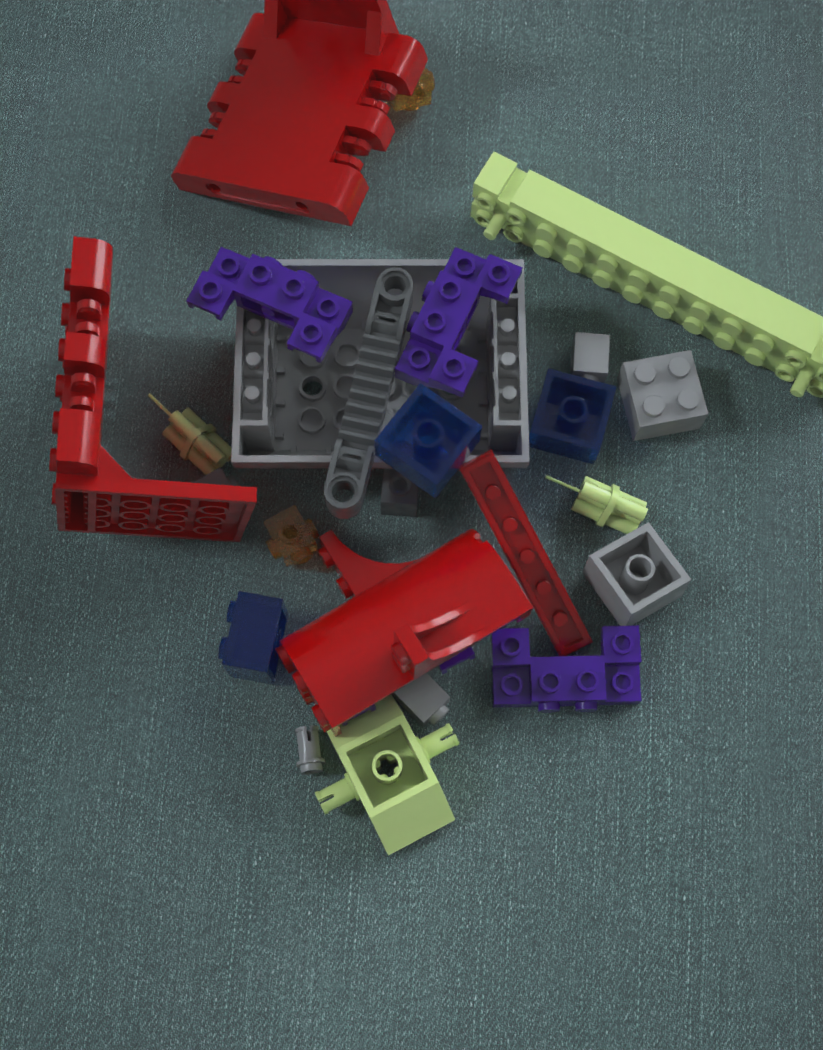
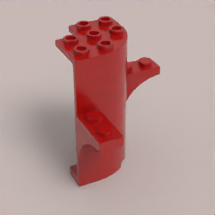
M332 529L319 536L322 547L317 550L319 556L328 569L333 566L340 578L335 581L344 597L347 599L352 596V598L279 640L280 646L275 648L287 672L293 677L297 689L307 706L314 702L315 706L311 707V710L324 733L331 729L334 736L337 737L342 734L340 728L342 723L510 622L516 620L518 623L530 616L533 610L532 604L487 540L482 542L479 532L469 529L423 557L405 563H383L360 556L345 546Z

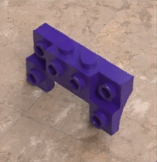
M223 247L219 249L208 272L204 270L201 272L186 300L188 307L192 309L194 306L214 314L216 319L221 321L235 299L238 307L292 329L293 332L287 342V348L291 351L296 349L313 356L319 363H322L330 346L345 329L353 313L352 301L319 288V281L310 273L303 270L295 272L284 267L278 260L269 256L262 258L252 254L250 258H247Z
M455 247L444 270H440L435 282L430 280L427 283L422 295V301L425 303L420 313L414 311L410 317L406 329L407 332H410V339L395 367V378L413 386L432 387L463 398L465 389L478 367V360L459 353L456 349L479 304L480 296L489 297L508 304L515 284L522 274L523 267L491 254L488 255L487 259Z
M639 625L602 626L600 629L601 655L530 657L529 628H500L491 634L492 708L538 707V712L553 713L559 712L560 706H575V711L591 712L597 710V705L639 704L642 701L639 664L642 662Z

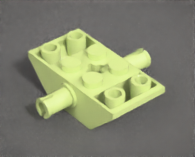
M392 694L375 704L376 710L372 712L369 710L351 719L345 726L341 724L342 734L337 737L334 736L331 729L327 731L347 773L344 774L345 778L320 791L314 792L319 803L334 796L320 804L325 815L354 798L357 801L361 800L388 856L455 821L439 781L429 763H431V758L454 746L460 745L456 734L441 741V739L453 734V729L449 723L420 739L418 736L415 737ZM386 759L389 764L395 762L398 765L394 768L393 776L388 777L386 774L380 775L377 772L381 769L380 762Z

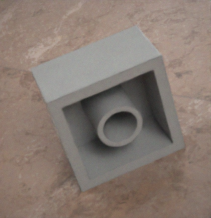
M691 350L623 362L617 376V382L633 441L701 428L709 413Z
M649 522L589 555L582 572L620 626H632L680 598L691 581V578Z

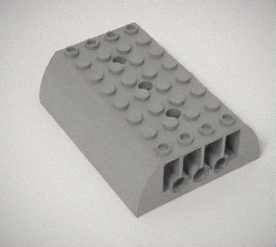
M276 259L284 267L295 272L303 270L310 273L319 281V288L352 301L353 313L345 329L330 346L322 363H319L313 356L296 349L291 351L287 348V342L293 332L292 329L237 306L231 451L233 467L235 469H329L339 429L342 426V417L345 414L346 401H348L349 390L352 387L353 374L356 371V362L359 359L367 317L379 275L391 267H399L411 275L413 280V304L409 316L410 320L413 312L417 311L420 313L425 303L422 301V295L427 283L430 280L435 282L440 270H444L449 259ZM503 259L523 267L522 274L515 284L508 304L489 297L480 296L479 304L456 349L457 352L478 360V367L465 389L463 398L457 395H447L442 390L432 387L413 386L394 377L372 469L459 468L460 465L491 449L501 468L528 467L530 460L524 259ZM391 289L387 293L390 295H400L403 291ZM405 332L400 357L410 339V332ZM316 381L323 388L317 395H308L303 391L304 386L308 382Z

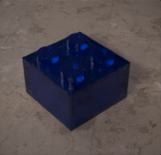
M548 368L529 435V447L594 465L600 452L617 386Z
M420 383L374 440L375 456L436 498L480 442L482 425Z
M238 591L237 600L230 602L227 612V623H231L228 637H222L218 659L223 660L222 665L231 677L274 685L279 656L275 648L280 646L279 640L284 638L289 616L283 599Z

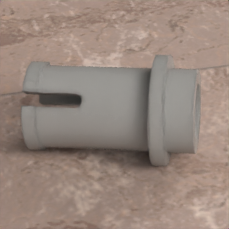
M310 725V730H307V726L295 729L299 761L296 762V767L300 768L302 775L323 772V765L326 764L325 758H321L319 726Z

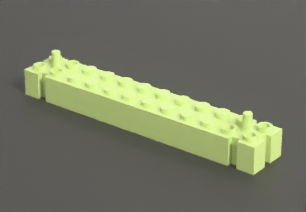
M493 151L474 182L472 197L475 199L471 205L470 215L479 225L486 228L483 234L487 239L494 240L502 228L504 230L503 234L508 240L515 243L521 242L532 248L539 256L544 258L550 257L562 263L567 270L573 273H581L591 278L595 284L602 288H611L622 294L629 302L640 303L652 309L657 316L663 319H671L683 325L684 329L692 334H701L712 340L719 348L732 350L744 356L745 360L750 364L763 366L775 372L776 376L784 381L792 382L796 379L790 389L791 394L795 397H803L807 390L811 395L823 398L822 316L532 170L526 173L518 169V163Z

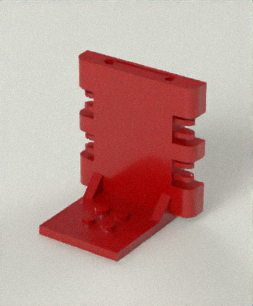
M264 0V13H254L234 50V55L238 61L235 70L244 76L232 75L228 82H219L207 103V108L211 113L208 122L216 127L217 130L203 129L200 136L190 137L171 174V178L178 189L182 191L352 226L369 189L364 176L360 173L364 163L352 155L368 156L371 149L386 152L395 129L390 118L387 116L390 107L380 100L393 101L396 94L412 96L428 61L424 47L415 38L399 34L386 0Z
M73 236L71 268H65L64 291H70V303H62L61 326H65L66 337L59 338L58 361L63 362L64 375H56L55 397L60 398L62 408H60V411L53 412L52 434H57L58 437L57 448L50 449L49 471L56 472V483H53L52 505H56L58 531L240 542L257 502V487L131 478L101 446L110 329L113 247L103 240Z

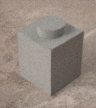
M575 332L571 345L569 384H578L579 387L584 389L604 386L609 367L610 335Z
M427 673L392 693L393 698L423 728L429 722L435 726L450 711L446 707L450 701V696Z

